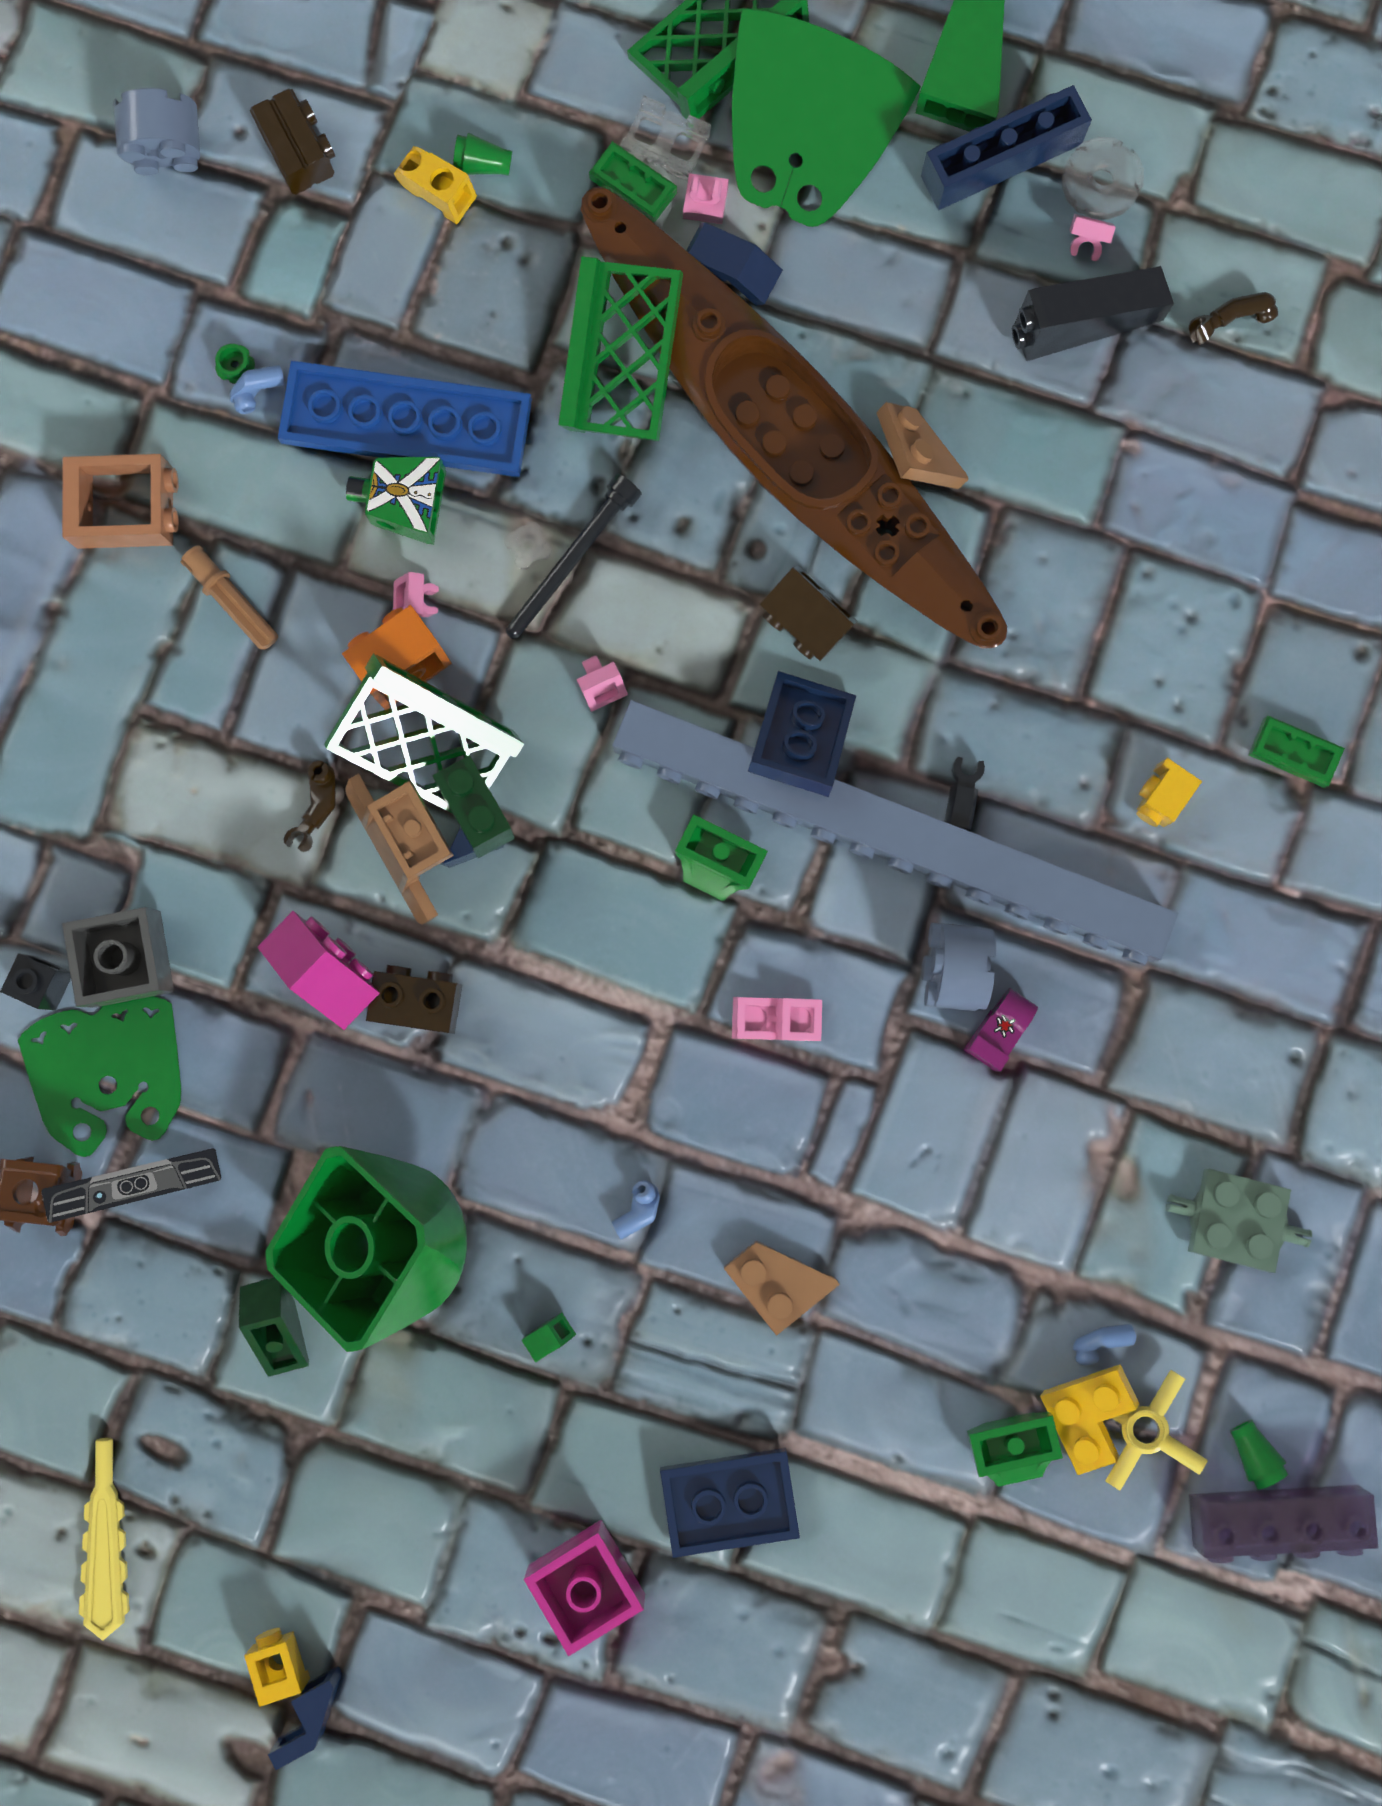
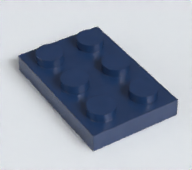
M778 671L748 772L829 797L834 784L856 695Z
M786 1448L660 1467L673 1558L800 1538Z

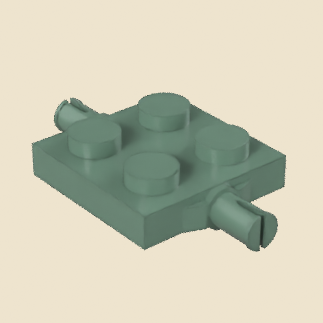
M1204 1169L1200 1190L1194 1200L1178 1197L1170 1194L1167 1202L1183 1206L1166 1204L1167 1212L1190 1217L1192 1232L1188 1252L1269 1273H1276L1279 1252L1284 1241L1304 1247H1309L1312 1241L1295 1236L1296 1234L1312 1237V1230L1288 1225L1287 1210L1291 1189L1213 1169Z

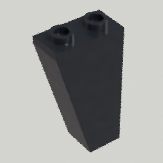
M1161 266L1038 287L1028 290L1022 307L1019 309L1017 319L1012 326V337L1016 348L1022 349L1026 361H1030L1164 321L1174 302Z

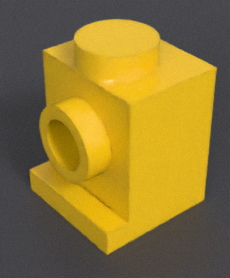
M1168 757L1158 763L1153 769V772L1158 774L1159 777L1153 774L1138 794L1143 797V800L1136 808L1138 810L1136 815L1154 827L1158 825L1165 827L1175 822L1202 783L1200 779Z
M273 1628L256 1636V1644L250 1647L244 1657L259 1707L300 1694L310 1680L308 1670L305 1671L294 1631L282 1635L280 1628ZM280 1653L283 1664H277L273 1659V1655Z

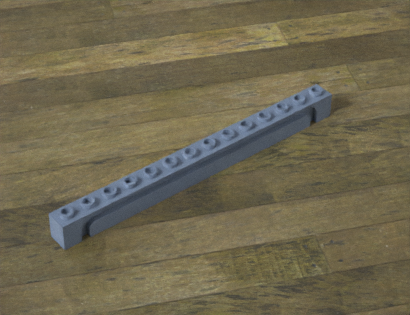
M630 700L612 745L614 753L620 755L618 760L628 766L641 769L642 765L645 764L657 769L656 775L666 781L679 784L681 779L696 784L695 791L713 799H718L719 794L734 799L733 805L743 811L756 814L757 810L760 809L773 814L772 821L790 829H795L796 824L812 830L810 836L829 844H834L835 839L851 845L849 851L858 856L872 859L874 854L888 859V866L894 870L905 874H911L912 870L928 875L926 881L935 886L950 890L951 885L965 889L967 890L965 896L973 901L989 905L990 900L1006 905L1004 912L1024 920H1028L1029 915L1044 920L1043 927L1062 935H1067L1068 931L1075 932L1084 936L1082 941L1084 944L1105 951L1108 946L1123 951L1121 956L1123 959L1138 965L1146 966L1147 961L1154 962L1162 959L1179 914L836 779L834 780L829 797L750 773L748 769L754 747L633 700Z

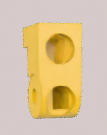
M417 146L411 148L394 172L397 181L406 190L441 210L444 217L456 225L477 197L467 173Z

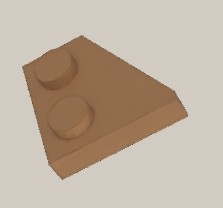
M885 402L876 412L900 478L959 489L969 480L966 472L917 409Z
M758 1241L752 1243L724 1266V1270L776 1336L840 1285L835 1277L822 1273Z

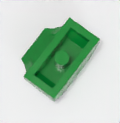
M693 814L675 853L681 860L683 882L723 901L738 890L750 889L768 851Z
M1050 1412L1026 1413L986 1422L967 1431L977 1475L979 1477L988 1476L998 1487L1043 1477L1051 1461L1063 1458L1054 1418Z

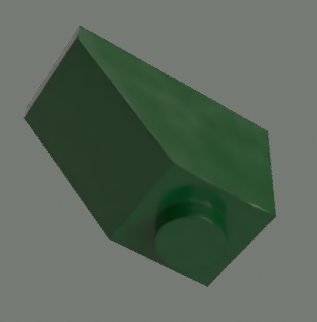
M275 1277L240 1286L239 1329L267 1376L270 1377L309 1366L304 1337L292 1295Z

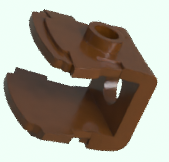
M34 1156L16 1160L1 1159L0 1221H4L5 1226L20 1233L22 1225L28 1223L56 1226V1233L60 1236H67L73 1227L75 1217L49 1223L41 1191L44 1188L81 1180L82 1171L80 1163H67V1167L63 1165L33 1162ZM33 1182H35L38 1187V1195L37 1198L32 1203H30Z

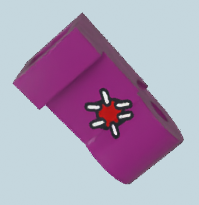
M1009 988L994 1008L988 1012L963 1050L993 1071H1001L1010 1058L1009 1055L1033 1020L1038 1006L1012 988Z

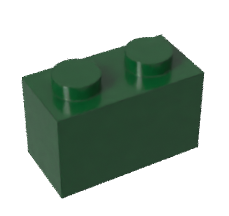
M470 755L432 775L477 858L515 839L508 821Z

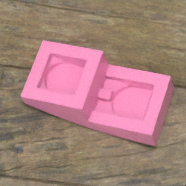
M733 997L732 1039L821 1041L822 1000Z

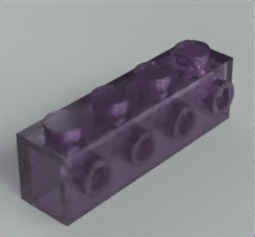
M1359 1485L1189 1494L1193 1547L1204 1558L1213 1563H1230L1234 1561V1556H1250L1251 1559L1258 1561H1272L1277 1559V1554L1293 1553L1298 1558L1312 1559L1320 1557V1552L1336 1551L1337 1554L1343 1556H1359L1363 1554V1549L1378 1548L1374 1495Z

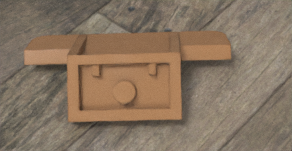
M358 773L348 779L345 788L347 798L414 918L419 924L423 925L438 916V913L419 881L420 875L451 858L454 854L411 781L374 801Z

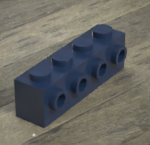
M1072 85L926 152L921 178L939 211L1081 146L1092 119L1075 86Z

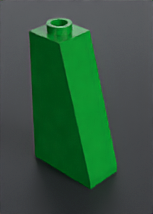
M1005 0L953 1L919 93L916 114L968 132L997 119L1000 101Z

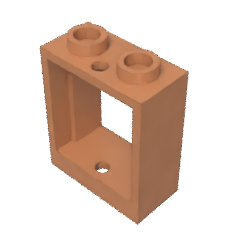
M161 454L63 457L62 537L77 549L173 546V532H177L179 528L178 513L176 508L173 507V493H177L179 487L176 469ZM151 474V524L93 526V476Z

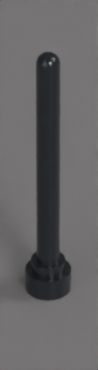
M617 473L607 485L608 492L605 494L607 500L506 627V633L510 638L516 639L521 636L619 510L624 511L627 506L633 507L640 498L642 492L626 477Z

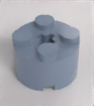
M140 88L126 91L121 94L122 102L120 103L115 98L113 106L117 154L122 160L133 164L136 173L155 175L159 173V167L171 166L179 172H194L198 169L200 141L197 104L193 99L181 93L180 101L168 98L167 90L158 88Z
M931 923L928 945L932 948L931 956H924L921 973L922 980L927 981L924 1005L968 1011L986 1010L991 999L995 972L990 971V957L996 958L994 930L976 926Z

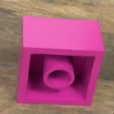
M292 911L257 948L291 991L345 1030L379 994L378 990L369 981L373 973L357 958H354L356 953L340 938L334 941L329 937V931L314 917L311 916L306 921L296 912Z
M602 1519L530 1563L523 1579L568 1657L644 1610L645 1592Z

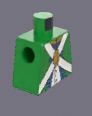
M440 457L377 458L373 462L371 479L349 476L346 486L347 501L366 503L365 515L375 527L434 545L447 471Z

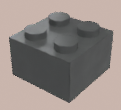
M142 907L62 923L76 1007L96 1008L174 992L161 911Z

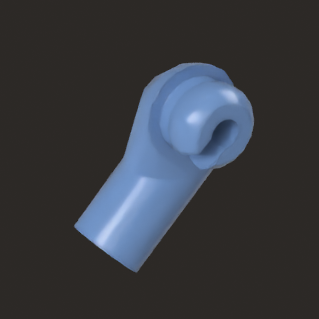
M280 365L247 370L241 375L230 390V401L234 403L235 410L238 413L248 414L255 410L256 401L254 397L260 389L284 385Z
M647 1180L637 1182L632 1188L631 1210L612 1221L613 1227L621 1240L651 1224L656 1218L660 1195L658 1188Z
M1130 1324L1107 1326L1077 1338L1073 1345V1350L1076 1351V1362L1079 1365H1095L1099 1361L1097 1350L1134 1345L1136 1341L1135 1330Z

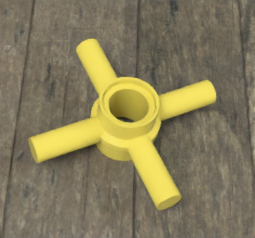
M1170 1370L1149 1406H1139L1135 1411L1112 1418L1122 1425V1435L1126 1446L1105 1481L1121 1491L1142 1454H1153L1161 1450L1198 1475L1203 1471L1208 1460L1169 1435L1168 1422L1164 1417L1186 1380L1185 1378ZM1141 1417H1148L1157 1425V1436L1150 1443H1142L1134 1436V1423Z

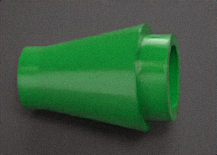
M468 133L467 136L457 134L453 166L468 175L502 174L509 176L513 151L501 148L471 133Z
M1253 1420L1243 1422L1230 1430L1247 1480L1249 1482L1253 1481L1258 1490L1274 1485L1288 1475L1284 1467L1286 1461L1259 1431Z

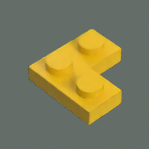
M1121 1364L1043 1391L1040 1396L1047 1412L1053 1415L1056 1431L1077 1475L1117 1463L1119 1454L1103 1421L1135 1411L1139 1406L1138 1399Z

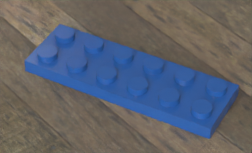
M291 361L278 440L281 444L378 458L440 457L445 467L520 477L532 397L529 393Z

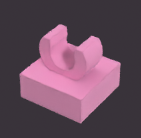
M689 173L683 219L723 224L729 179Z
M1074 214L1069 231L1071 234L1078 236L1071 242V255H1077L1078 248L1083 242H1091L1094 247L1091 260L1097 261L1102 253L1100 241L1111 244L1116 226L1113 223Z
M408 572L394 581L393 610L400 607L405 609L411 605L419 617H430L438 613V608L427 606L424 603V594L434 595L439 592V587L432 583L424 584V574Z
M597 656L582 662L587 675L576 680L591 712L628 695L622 677L614 662L602 667Z

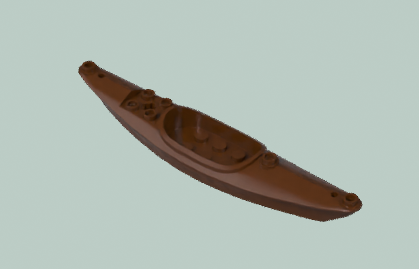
M594 187L588 190L582 197L581 212L598 251L605 262L674 269L683 272L669 370L706 422L738 461L770 495L800 522L888 591L939 626L982 649L995 648L1001 645L1006 639L1008 626L985 585L909 479L900 478L892 456L849 404L763 317L645 215L607 188ZM612 274L623 295L634 288L627 275ZM634 276L638 283L646 278ZM657 279L644 289L655 307L669 296L671 280ZM640 294L629 302L638 320L651 311ZM667 309L661 313L664 319H666ZM656 317L643 328L653 345L663 339L664 327ZM880 528H886L893 534L891 536L889 533L881 536L878 534Z

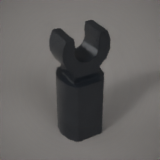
M957 757L951 769L956 785L950 786L944 822L970 832L972 830L978 797V789L975 788V783L983 776L985 765L984 761H978L975 766V773L973 775H966L961 769L963 758Z

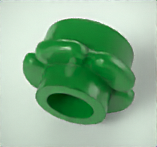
M226 344L216 354L215 370L222 380H229L230 383L235 384L244 372L255 369V360L249 356L250 352L246 347L237 344ZM233 362L239 363L236 368L232 367Z

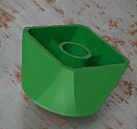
M343 1146L326 1148L267 1247L265 1251L267 1270L346 1352L359 1351L431 1313L450 1296L460 1279L467 1253L465 1221L459 1203L452 1191L429 1170L411 1163Z

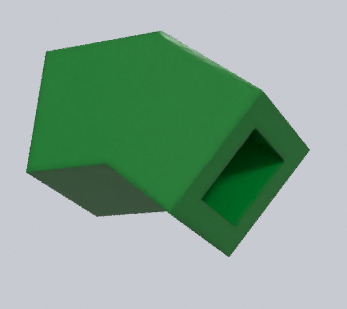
M560 1313L526 1334L521 1341L536 1363L551 1352L562 1347L576 1333L564 1314Z

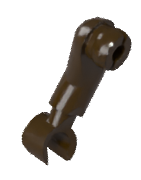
M1260 292L1232 298L1213 310L1210 316L1202 315L1192 319L1188 328L1192 342L1194 343L1197 340L1199 345L1203 344L1212 336L1215 329L1227 326L1236 318L1255 314V318L1259 323H1267L1274 320L1278 316L1275 297L1268 292Z
M320 760L314 761L308 768L311 805L301 817L303 821L300 825L288 830L283 838L287 847H291L293 840L297 836L303 835L304 838L298 846L301 852L311 849L313 844L312 837L310 836L315 828L319 829L336 805L334 769Z

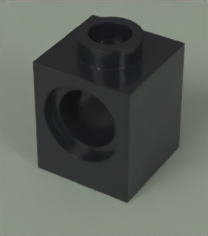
M18 953L0 992L36 1009L56 1010L71 980L70 971L38 956Z

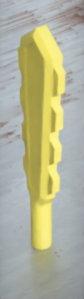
M113 1438L95 1440V1487L90 1495V1501L84 1505V1520L89 1523V1528L83 1534L82 1549L87 1553V1561L81 1565L80 1581L85 1584V1593L79 1598V1615L84 1618L83 1625L102 1641L125 1622V1615L130 1611L129 1594L123 1590V1582L128 1578L127 1561L121 1556V1550L126 1547V1532L120 1528V1520L125 1516L124 1502L118 1498V1491L113 1484Z

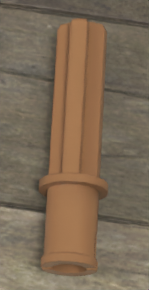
M200 545L192 547L182 556L180 563L203 586L202 592L206 596L211 595L259 649L266 650L277 641L278 634L229 580L230 574L226 570L221 571Z

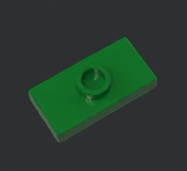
M613 141L589 171L591 181L618 195L653 223L657 221L677 194V186Z
M1266 716L1262 720L1248 755L1325 788L1330 785L1345 748L1271 716Z

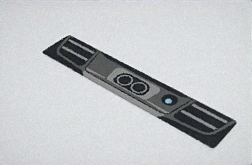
M211 1148L44 1188L41 1193L47 1221L52 1223L217 1182L222 1177L216 1150Z

